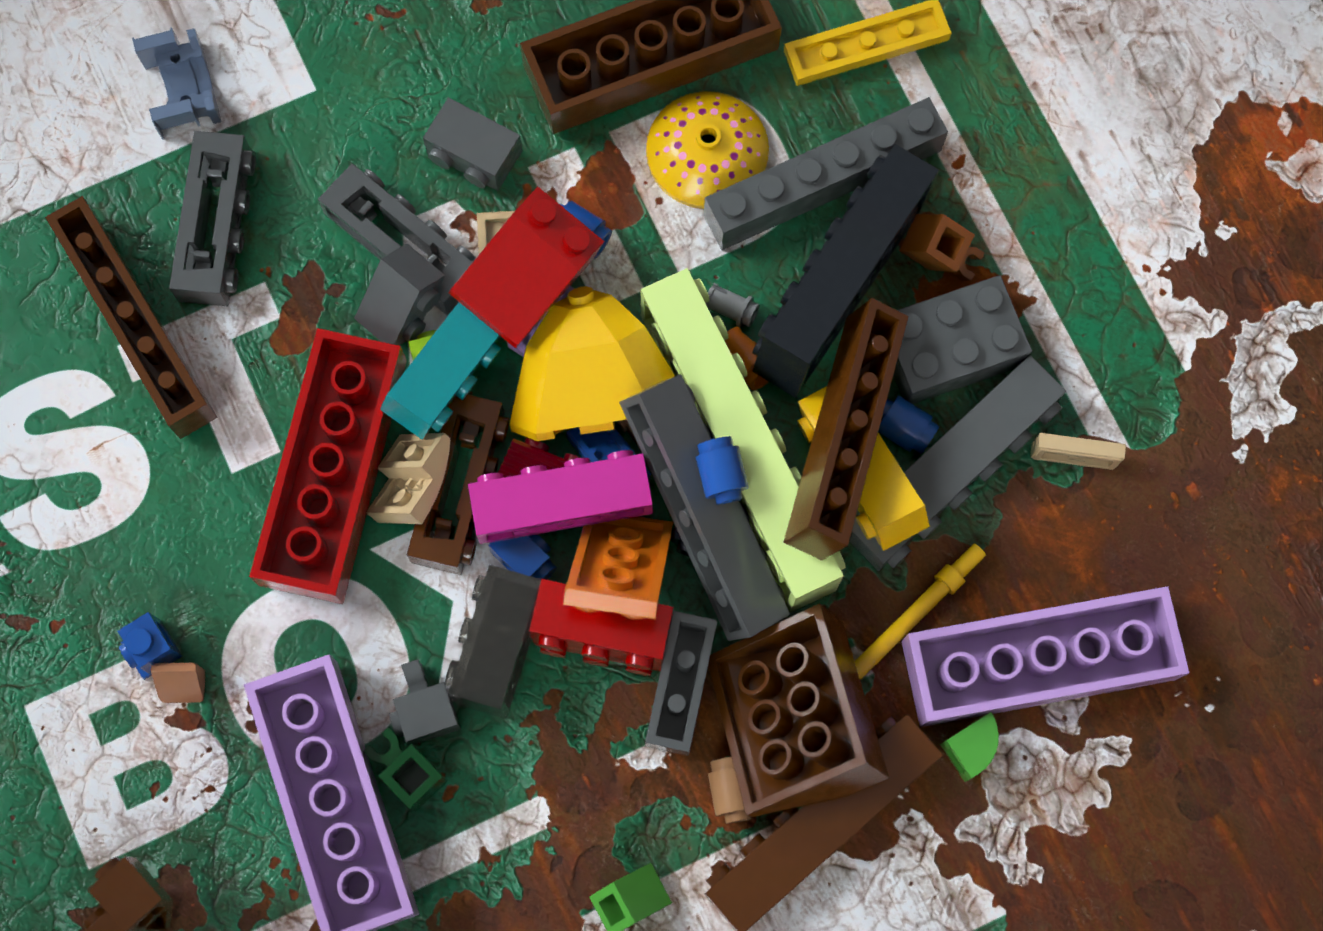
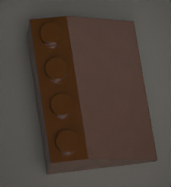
M820 603L772 625L750 638H745L710 655L708 666L747 816L755 817L848 796L889 778L843 621Z

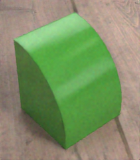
M991 712L940 744L964 782L972 779L988 767L996 754L999 733L993 714Z
M651 863L612 882L589 896L607 931H623L672 904Z

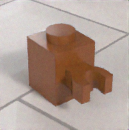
M916 214L899 250L930 271L952 272L961 280L972 281L975 273L966 268V258L982 260L985 252L976 247H969L975 234L944 214Z

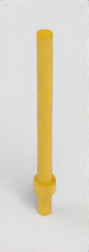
M974 543L952 565L946 564L934 576L936 581L855 660L860 680L948 593L953 595L965 583L964 577L986 556L985 552L977 544Z

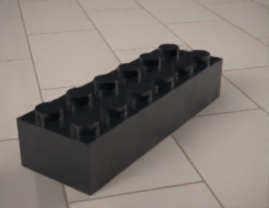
M896 144L886 158L882 155L876 158L867 174L869 179L865 186H857L847 202L846 208L848 210L843 218L836 217L824 237L827 241L822 249L818 250L815 248L802 269L805 273L799 283L792 281L780 301L783 305L775 316L771 313L758 333L760 339L752 351V354L757 356L752 372L797 398L843 329L846 318L855 311L911 227L916 214L921 212L939 172L937 168Z

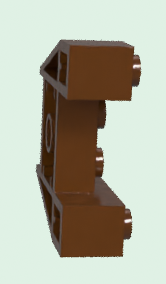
M124 856L120 860L118 857H115L96 872L95 878L98 881L88 891L101 907L84 921L85 931H170L173 900L137 858Z

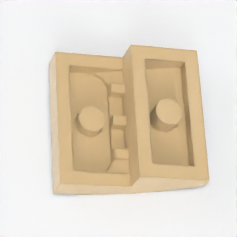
M428 433L421 440L414 434L399 435L377 467L389 479L366 513L377 523L422 524L437 498L444 479L449 457L450 437L445 433Z

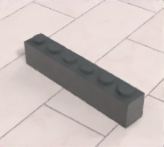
M930 97L925 98L705 197L703 216L722 251L854 191L858 185L861 187L865 186L869 179L867 174L879 155L886 158L895 144L922 160L941 152L948 130Z
M1029 355L904 472L925 505L930 527L883 551L875 537L870 540L865 537L855 518L849 542L878 572L887 563L892 568H895L912 551L907 546L909 542L918 534L923 539L927 538L942 523L938 515L948 506L954 511L972 495L973 492L968 487L977 478L980 477L986 482L1003 465L998 459L1008 449L1015 454L1033 437L1028 431L1038 421L1045 426L1063 409L1058 402L1067 391Z
M679 374L620 401L621 408L727 640L750 638L789 616L790 613L785 604L784 592L774 580L767 564L765 550L755 538L749 524L748 513L744 506L740 504L739 500L717 505L715 498L706 499L695 457L699 455L697 445L711 440L713 437L709 428L703 423L695 406L694 394L691 388L685 384L682 375Z

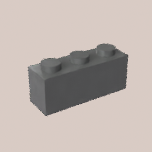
M677 611L673 612L645 747L685 756L689 755L717 620Z

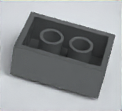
M1001 275L897 310L909 317L893 376L902 398L912 404L1014 370L1032 353Z

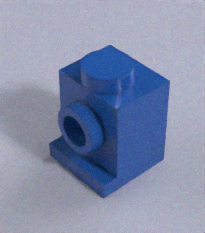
M538 534L491 542L488 545L491 554L526 589L534 582L540 586L541 579L548 580L557 569L547 555L551 548Z
M149 612L117 631L123 640L121 642L122 645L119 646L121 654L132 669L136 667L144 680L152 676L151 665H154V663H173L182 657L162 621Z

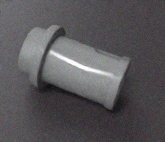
M714 283L708 291L710 302L706 303L708 309L736 321L737 327H742L743 325L751 327L758 314L760 304L754 302V297L752 296L744 298Z

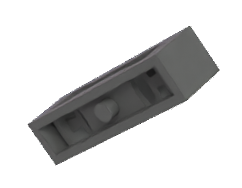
M194 131L169 286L170 291L178 302L228 306L230 293H236L239 276L238 269L234 268L236 253L241 254L244 248V230L240 229L242 214L247 215L250 208V191L246 189L248 175H254L256 168V153L251 151L244 135ZM209 178L212 181L213 187H221L212 245L216 250L214 260L211 257L210 251H204L212 192L208 189Z
M351 163L318 198L324 214L381 260V258L401 246L372 223L373 219L377 216L373 206L375 205L380 209L384 220L429 256L427 260L445 275L438 289L440 299L435 306L448 316L458 304V301L449 294V291L476 257L465 247L460 245L456 249L445 240L447 237L446 233L431 220L424 223L414 215L416 212L415 208L403 196L397 194L393 197L383 189L385 184L375 173L369 169L362 172ZM355 213L356 215H358L361 218V220L353 214ZM439 259L442 260V261L446 264V266L443 265V264L439 261Z

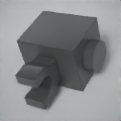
M418 659L402 664L410 694L393 699L396 711L389 713L393 730L398 738L405 737L409 745H416L460 730L461 726L446 684L442 682L429 687L423 666Z

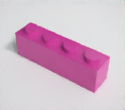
M623 450L607 455L608 460L590 463L589 458H576L566 461L562 468L547 470V467L544 465H536L522 469L521 475L503 477L502 473H490L479 476L476 483L468 484L476 536L479 544L652 514L653 504L644 455H633V451Z

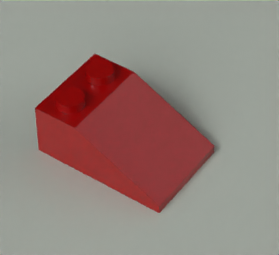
M537 186L454 284L449 294L516 349L592 262L605 241Z

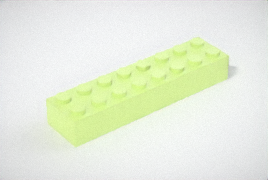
M688 268L641 289V317L674 375L681 374L685 384L691 388L695 398V406L703 423L709 428L713 439L731 436L734 446H739L749 484L748 489L741 491L743 499L739 500V502L748 513L750 527L757 542L765 550L767 564L775 582L784 592L785 604L789 613L835 592L844 576L841 570L846 568L840 551L824 560H820L783 543L802 476L796 467L789 469L782 455L786 452V447L780 433L776 428L770 430L763 418V415L767 414L765 404L757 390L750 392L744 380L748 373L740 355L737 352L731 355L724 341L729 338L726 327L719 315L712 317L706 305L707 302H710L703 282L700 278L693 280Z

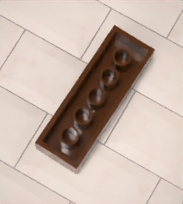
M634 0L521 42L520 47L525 71L551 132L556 134L779 49L782 27L769 0Z

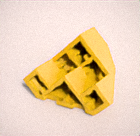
M588 286L575 288L568 293V297L551 307L526 345L510 419L511 432L535 441L555 439L556 434L564 429L579 427L581 435L614 430V421L627 420L619 403L620 401L675 375L645 325L614 296L593 290V288Z

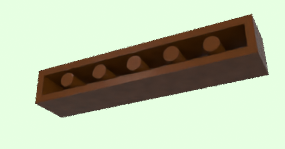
M81 196L46 216V220L171 430L182 439L218 418L97 214L85 198Z
M873 298L869 299L846 318L783 543L820 560L826 559L849 544L909 317Z
M908 715L904 716L899 722L891 716L875 730L888 771V779L848 796L804 805L800 810L797 807L786 809L773 820L778 826L774 833L766 840L760 833L739 850L745 857L739 864L731 869L725 863L706 880L711 888L704 895L735 931H747L943 756L939 749Z

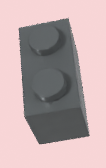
M449 97L423 137L428 158L433 163L444 169L453 167L464 173V177L473 185L479 188H485L487 185L496 191L500 189L522 153L519 134Z
M405 244L381 258L354 319L381 342L401 345L405 341L415 340L426 327V323L423 320L427 312L440 299L438 289L445 275L410 245Z

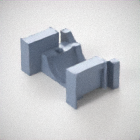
M170 28L169 31L138 39L132 38L135 53L145 70L158 66L168 96L167 104L149 109L152 123L162 140L164 139L162 130L195 121L199 127L200 117H210L213 124L221 122L202 42L195 28L187 30L190 42L181 45L173 28Z

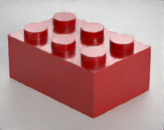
M541 579L529 630L534 645L540 647L541 653L565 658L566 652L581 654L583 662L602 667H608L609 661L626 664V671L644 676H651L652 670L661 671L673 617L672 606L658 604L655 619H630L620 613L601 610L585 612L575 606L564 605L567 584Z

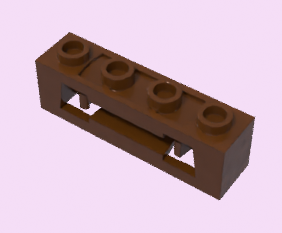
M467 395L463 400L456 396L448 406L454 412L440 432L450 437V450L444 479L437 498L422 524H415L407 551V557L412 564L457 575H462L464 564H472L477 546V540L471 539L475 524L468 484L476 483L479 476L497 473L499 458L493 457L497 441L504 443L510 418L504 417L505 412L501 402ZM463 425V431L459 435L461 447L473 449L456 511L459 521L454 540H450L455 526H453L452 520L444 519L442 515L459 456L456 442L460 427ZM479 432H481V433H483V435H482V438H481L480 446H479V448H477V446H478V441H477V439H478V436H479ZM434 522H435V524H436L435 533H434L433 538H430L431 533H432V529H433V525H434Z

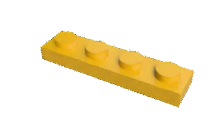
M928 0L785 43L784 54L796 86H800L949 41L952 33L939 0Z

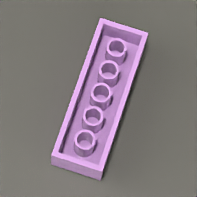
M1168 586L908 633L901 641L920 727L984 716L990 712L995 714L1169 682L1189 674Z
M329 654L244 684L320 931H376L420 915L369 757L363 752L366 748L338 662Z

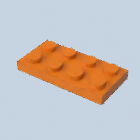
M638 516L583 526L565 588L564 605L575 606L585 612L601 610L620 613L630 619H655L673 522Z

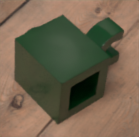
M387 727L382 734L389 739L391 743L390 750L385 754H378L369 745L363 752L376 763L387 766L379 777L409 809L416 812L448 780L412 744L403 752L398 736Z

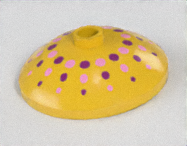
M703 91L687 94L674 100L657 115L648 133L646 156L652 177L668 196L686 206L704 209L705 197L766 170L769 142L763 123L748 105L727 94ZM710 134L716 140L712 143H705L701 137Z

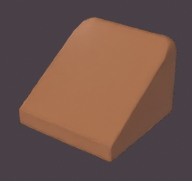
M154 663V665H151V674L161 702L199 703L204 700L205 670L195 663Z

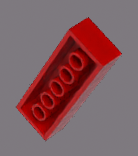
M317 328L249 575L258 586L343 605L367 515L366 512L369 508L378 473L377 467L381 462L392 420L380 408L388 392L404 373L407 362L401 346Z

